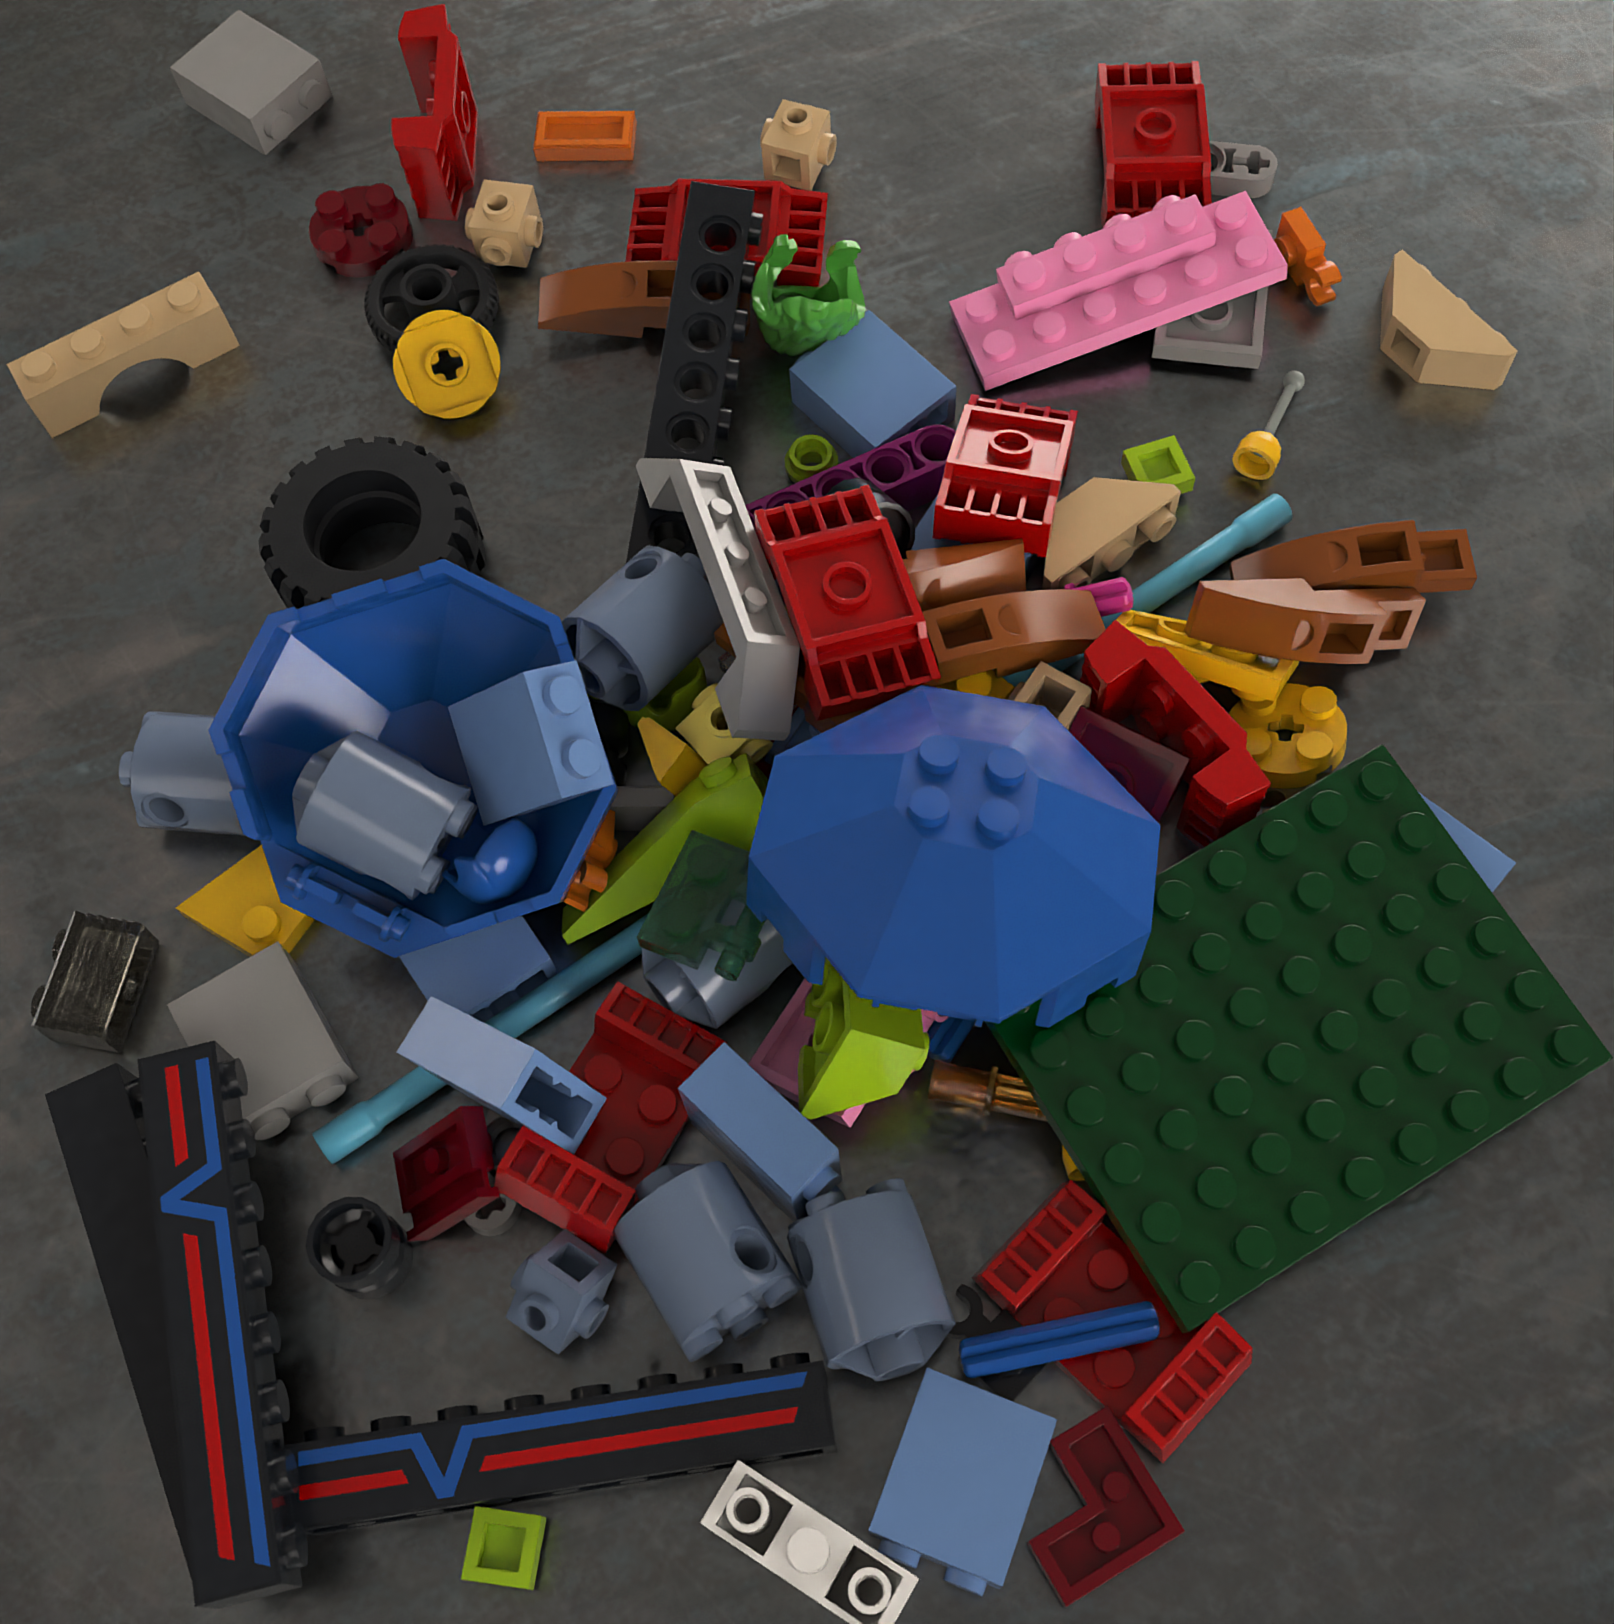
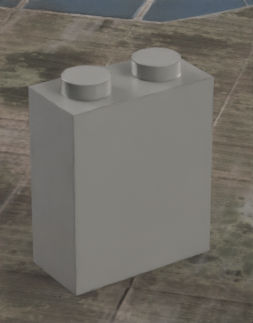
M239 9L169 67L187 105L264 155H267L333 97L318 58Z
M278 941L167 1004L188 1047L215 1040L234 1059L239 1058L241 1060L248 1082L247 1095L240 1097L242 1117L249 1121L256 1140L269 1139L281 1133L288 1127L291 1118L311 1106L321 1107L335 1101L345 1092L347 1085L359 1079L296 961Z

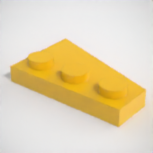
M1135 610L1125 611L1116 619L1148 646L1165 647L1199 683L1212 681L1230 687L1236 696L1249 701H1264L1267 699L1275 702L1299 664V661L1256 655L1189 638L1184 632L1187 623L1185 620Z
M262 845L176 907L183 917L249 957L277 941L290 954L315 920L281 903Z

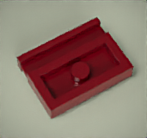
M483 1106L458 1107L393 1152L403 1214H412L414 1227L406 1232L408 1241L431 1240L500 1197L499 1187H490L488 1172L495 1167L492 1157L493 1143L487 1131Z

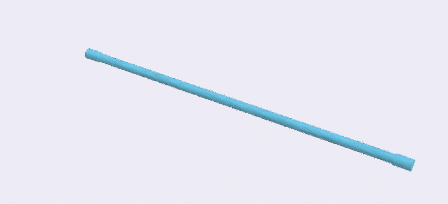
M1273 493L1235 518L1230 526L1132 590L1134 604L1130 610L1145 613L1152 612L1245 548L1255 546L1291 522L1293 514L1287 501L1279 494ZM1123 612L1101 617L1105 629ZM1084 653L1048 663V665L1062 672L1082 659ZM1035 668L1002 678L1016 687L1021 681L1025 683ZM731 863L703 876L484 1023L513 1038H517L641 955L640 930L692 890L705 885L719 876ZM418 1066L369 1100L355 1104L313 1132L312 1135L331 1164H335L378 1135L387 1124L447 1084Z

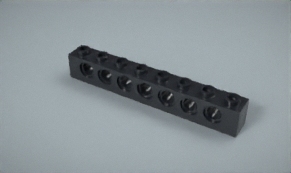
M691 181L644 458L683 459L724 466L725 458L715 456L718 439L728 441L731 427L732 408L724 407L726 390L736 391L739 377L740 358L732 357L734 341L744 342L748 309L739 308L741 294H751L756 261L747 260L749 245L757 247L760 245L763 214L754 212L755 190ZM723 245L730 249L719 252L712 250L711 247ZM714 292L723 297L717 300H708L702 297V295ZM700 340H708L716 345L710 349H700L693 344ZM691 389H702L708 395L701 399H692L684 393ZM683 438H693L701 444L694 449L687 450L678 447L675 443ZM640 480L626 563L644 547L649 545L655 547L661 541L668 538L678 539L685 544L683 549L674 552L681 557L685 553H691L699 558L684 513L650 508Z

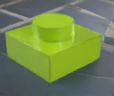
M1175 435L1123 450L1121 464L1129 480L1174 484L1181 491V494L1193 491L1196 478Z
M475 1506L461 1580L534 1591L547 1518L542 1515Z

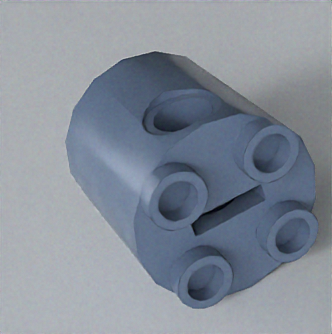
M646 546L562 621L574 659L577 660L586 693L623 710L639 711L715 640L714 632L724 622L712 589L707 582L708 579L700 558L691 553H685L680 557L676 553L658 546Z
M149 711L144 715L133 752H125L121 757L119 765L120 782L124 787H131L136 820L140 827L245 836L243 835L229 793L233 790L222 757L216 755L208 731L215 716Z
M359 731L352 732L343 739L313 754L300 773L292 793L297 832L296 840L298 844L361 875L366 874L382 880L411 900H414L420 892L427 895L428 893L434 894L443 880L442 872L444 870L447 871L450 866V861L442 856L452 836L460 839L464 838L478 812V805L468 801L471 794L470 787L458 785L435 776L426 770L419 761Z
M744 856L735 859L719 876L705 885L692 890L640 930L643 977L656 998L665 1008L677 1015L715 1029L719 1028L770 988L772 982L787 967L793 964L783 951V937L768 919L760 922L746 904L748 859Z
M720 1161L706 1164L675 1162L652 1172L634 1189L636 1190L639 1202L621 1218L614 1229L615 1239L689 1362L696 1361L710 1353L722 1343V1336L729 1332L735 1341L742 1340L751 1335L769 1320L763 1309L767 1306L774 1308L784 1303L803 1287L728 1166Z
M894 1178L882 1181L867 1189L866 1195L849 1200L845 1199L843 1192H831L807 1202L805 1207L808 1216L788 1226L787 1240L800 1282L803 1285L802 1289L826 1366L831 1369L846 1368L871 1377L874 1381L893 1379L924 1366L956 1322L913 1197L908 1193L904 1180L902 1178Z

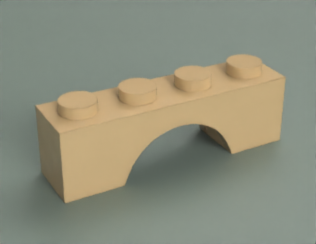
M198 271L6 365L26 402L51 438H54L99 416L100 400L104 390L125 369L143 361L163 358L181 361L194 369L240 345L219 303Z

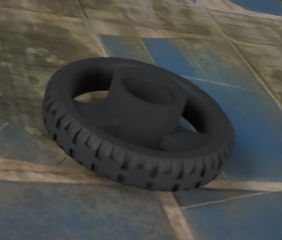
M428 244L425 247L417 246L416 249L411 248L407 252L403 251L400 255H395L394 259H389L386 264L381 266L380 270L376 271L365 293L364 309L369 327L376 339L388 350L393 351V353L395 348H397L398 340L404 332L397 330L387 322L384 308L388 303L397 302L405 304L410 319L413 321L415 318L435 310H452L463 315L459 301L466 297L478 296V303L469 317L487 330L493 325L499 307L497 285L488 266L468 250H463L460 247L455 248L453 245L446 246V244H441L440 246L438 244H433L432 246ZM446 269L455 270L457 273L451 277ZM448 350L438 353L439 358L443 357L444 359L450 356Z

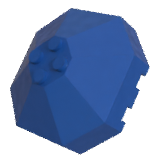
M446 559L419 566L420 570L387 581L381 578L331 594L332 598L299 609L293 606L268 614L208 729L216 755L222 757L233 790L229 793L243 835L261 841L281 903L393 958L563 902L618 793V788L606 755L614 782L613 785L536 812L518 816L517 818L527 824L535 833L538 860L523 888L508 899L495 904L480 905L470 901L444 878L434 894L428 893L426 895L420 892L414 900H411L382 880L366 874L361 875L298 844L296 840L297 832L292 793L300 773L313 754L343 739L352 732L359 731L419 761L426 770L435 776L458 785L470 787L471 794L468 801L477 805L448 706L522 672L575 661L559 616ZM478 809L464 838L460 839L452 836L442 856L450 861L447 871L455 868L454 859L458 856H473L497 827L511 819L484 826Z
M919 685L774 757L748 858L746 904L760 922L768 919L783 937V951L809 983L822 985L825 959L827 958L859 998L873 1000L872 1007L879 1008V1004L916 1011L918 1008L938 1012V1015L975 1021L974 1026L982 1027L983 1021L1000 1023L1041 999L1035 1025L1049 1028L1084 1007L1087 996L1104 985L1111 983L1116 988L1136 976L1152 927L1160 824L1045 706Z

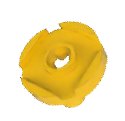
M435 310L415 318L403 331L404 334L398 340L393 356L395 380L405 398L424 414L445 420L465 418L481 410L496 393L501 373L499 351L488 330L471 317L452 310ZM448 350L452 358L461 357L463 361V366L456 369L457 378L447 381L444 374L435 375L432 370V365L439 362L438 353Z
M1286 683L1275 702L1267 699L1264 701H1249L1240 698V701L1229 712V715L1247 732L1246 749L1271 782L1270 787L1289 789L1311 784L1316 781L1318 773L1327 770L1331 765L1333 771L1344 757L1347 740V722L1344 713L1337 706V696L1327 687H1309L1301 684ZM1289 729L1297 733L1292 734L1291 741L1279 740L1278 733L1275 731Z

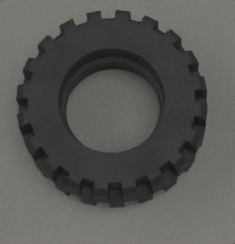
M374 436V442L364 443L362 438L344 440L345 446L331 450L330 446L316 451V459L308 464L301 461L290 470L289 475L291 479L288 483L280 482L270 497L274 507L265 508L260 522V528L263 531L258 540L260 556L265 563L264 569L286 608L294 606L299 609L332 598L331 594L381 578L387 581L420 570L419 566L441 559H446L481 578L480 571L486 565V550L482 542L484 537L465 485L459 475L452 472L448 462L438 454L432 452L427 454L424 446L405 440L400 446L396 444L394 438ZM382 523H403L419 528L408 548L398 557L382 566L363 571H346L331 567L332 561L340 547L351 536L365 528Z

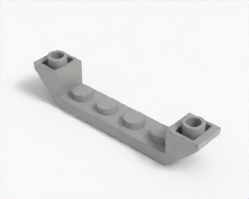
M640 458L636 464V469L650 508L684 513L736 655V659L715 687L732 738L785 741L791 730L800 645L731 468L683 459Z

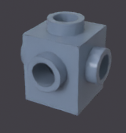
M564 1229L538 1252L529 1255L515 1272L510 1286L516 1292L505 1318L559 1355L579 1335L588 1339L603 1321L609 1305L603 1301V1298L618 1264Z

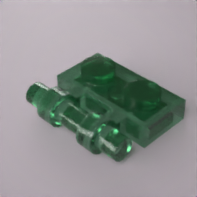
M691 830L637 935L639 947L698 970L708 948L721 953L714 967L715 973L727 980L737 981L745 963L753 962L762 944L758 936L765 921L760 922L746 904L748 876L745 873L748 869L749 851ZM732 899L744 903L745 906L736 925L725 926L720 924Z

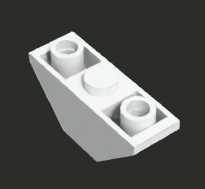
M739 1460L735 1463L700 1524L849 1624H895L919 1580L918 1577Z

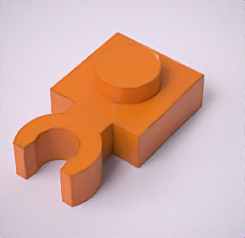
M1302 207L1282 213L1277 236L1274 241L1288 264V273L1297 286L1305 284L1307 295L1315 306L1335 300L1336 294L1330 285L1341 282L1342 275L1335 263L1327 261L1323 255L1326 247L1325 241Z
M609 809L563 901L583 912L588 908L591 890L594 889L602 893L607 885L608 873L605 869L612 862L618 847V841L614 838L615 811Z

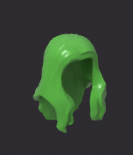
M781 234L774 238V243L756 274L751 292L752 306L757 324L765 342L770 345L772 350H776L780 354L786 353L789 356H801L808 351H814L827 340L832 341L838 336L843 337L864 318L866 312L865 301L854 263L858 253H861V248L857 242L842 240L830 246L826 257V270L830 278L823 286H773L780 272L792 262L793 256L798 250L794 238L789 240L787 234Z

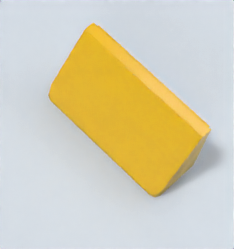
M642 716L637 725L655 776L663 787L677 796L692 780L699 777L701 770L708 764L681 739L651 718H644Z

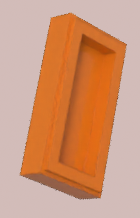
M538 111L533 148L536 161H633L637 127L635 111Z

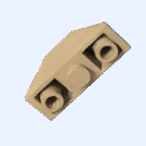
M1403 249L1394 255L1382 289L1380 349L1417 383L1495 390L1501 386L1518 350L1508 342L1504 335L1491 328L1469 308L1464 300L1450 292L1432 276L1425 266L1417 263Z
M1093 477L1056 503L1051 540L1044 561L1042 590L1064 589V586L1069 583H1073L1076 588L1090 585L1091 581L1104 571L1114 572L1121 568L1131 558L1134 550L1148 540L1156 542L1162 539L1176 523L1177 518L1175 515L1181 491L1174 484Z

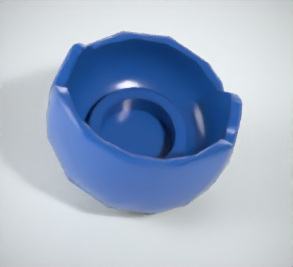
M513 817L510 821L497 827L473 856H458L454 859L455 868L449 871L444 870L441 876L461 895L474 903L485 905L502 902L523 888L536 866L538 852L535 833L523 821Z

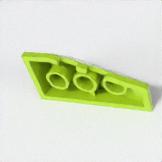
M747 753L733 760L731 757H722L705 766L699 773V777L692 780L612 860L605 869L608 873L606 888L602 893L594 889L591 890L588 908L584 912L568 904L563 908L562 937L568 945L733 862L738 857L750 853L769 779Z
M827 958L825 959L822 985L812 984V990L805 1000L804 1016L815 1019L813 1045H804L800 1049L798 1062L799 1112L810 1120L898 1094L912 1070L918 1071L923 1066L928 1054L930 1041L928 1033L923 1032L921 1009L917 1008L916 1011L879 1004V1008L872 1007L873 1000L859 998Z

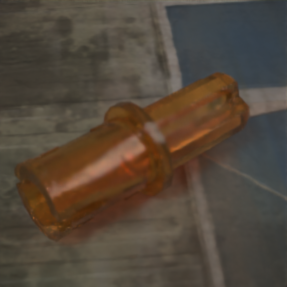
M935 1060L928 1100H939L984 1109L983 1116L987 1117L990 1116L991 1111L1047 1121L1021 1078L998 1074L999 1067L992 1066L990 1072Z

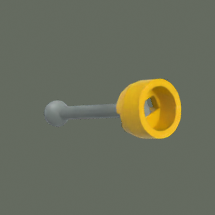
M1294 370L1284 376V390L1264 431L1250 432L1240 441L1232 461L1235 468L1242 475L1255 480H1264L1273 475L1281 456V446L1273 435L1294 392L1301 390L1304 386L1305 379L1301 372Z

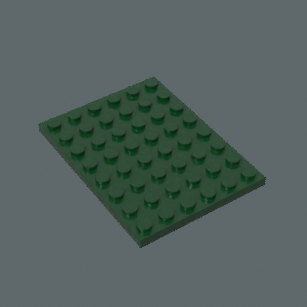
M1383 744L1157 874L1151 933L1136 976L1116 988L1111 983L1104 985L1087 996L1084 1007L1049 1028L1035 1025L1041 999L1000 1023L985 1021L1099 1203L1107 1210L1106 1214L1182 1334L1196 1328L1210 1319L1215 1312L1219 1313L1613 1059L1607 1048Z

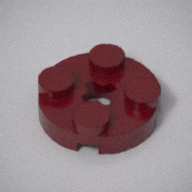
M377 183L372 186H355L339 192L329 190L319 195L315 201L317 210L310 220L309 237L318 259L324 265L326 262L334 266L338 274L353 278L373 276L377 270L381 269L383 264H386L389 259L397 255L401 248L407 252L411 245L413 229L406 207L395 196L393 188L387 184ZM367 227L364 230V235L355 236L353 232L355 229Z

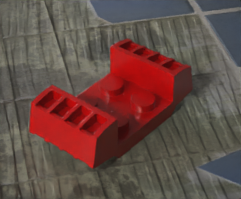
M445 4L406 11L400 22L398 31L400 47L421 113H426L427 116L391 118V131L401 166L404 168L407 184L410 187L412 199L415 202L418 217L458 221L464 193L474 186L478 109L458 36L452 33L451 25L448 24Z
M1191 61V63L1168 62V64H1151V62H1146V64L1123 63V65L1098 63L1095 91L1096 129H1102L1105 183L1101 205L1102 229L1110 218L1118 214H1128L1133 218L1150 212L1159 200L1170 195L1179 196L1182 200L1196 194L1202 207L1211 204V154L1204 83L1201 82L1199 61Z
M679 178L670 186L635 188L625 262L678 261L691 181L755 190L754 212L763 214L759 247L749 245L747 260L756 261L755 276L763 259L774 243V238L781 234H787L789 240L794 238L798 250L794 254L792 262L780 272L777 277V285L819 287L828 193L793 189L782 181ZM723 245L711 247L712 250L719 252L730 249Z
M971 394L968 403L964 405L946 460L943 479L935 503L932 539L941 540L943 538L961 541L962 544H975L1022 538L1025 553L1037 554L1038 557L1046 558L1051 540L1057 498L1062 478L1066 477L1078 411L1051 409V406H1046L1045 408L1027 405L1026 402L1021 404L1005 402L1001 398L993 400Z
M869 484L849 491H838L835 494L823 497H812L801 502L786 503L783 506L754 511L755 532L773 578L778 581L806 662L804 690L816 721L876 707L919 685L932 687L938 685L941 675L929 642L924 615L889 522L881 514Z
M1114 620L1084 652V664L1081 668L1082 675L1079 681L1092 688L1089 708L1117 722H1121L1132 714L1142 734L1193 758L1183 778L1190 786L1176 827L1193 844L1202 849L1254 819L1261 809V803L1266 797L1265 794L1271 782L1246 749L1247 732L1165 647L1148 646L1121 623Z
M617 981L595 1013L593 1035L569 1070L571 1074L607 1098L581 1144L573 1155L522 1125L497 1166L494 1187H499L500 1194L509 1197L526 1209L528 1208L550 1223L568 1230L579 1239L606 1254L615 1240L614 1229L616 1225L639 1202L636 1190L634 1189L644 1178L661 1167L689 1121L678 1087L723 1042L726 1044L727 1042Z
M1069 1180L1060 1184L974 1274L972 1279L1022 1326L1144 1301L1151 1302L1156 1310L1160 1325V1335L1155 1340L1053 1362L1101 1409L1108 1405L1119 1425L1125 1428L1163 1464L1252 1363L1253 1348L1217 1312L1209 1320L1182 1334L1127 1245L1102 1223L1107 1210L1075 1182Z

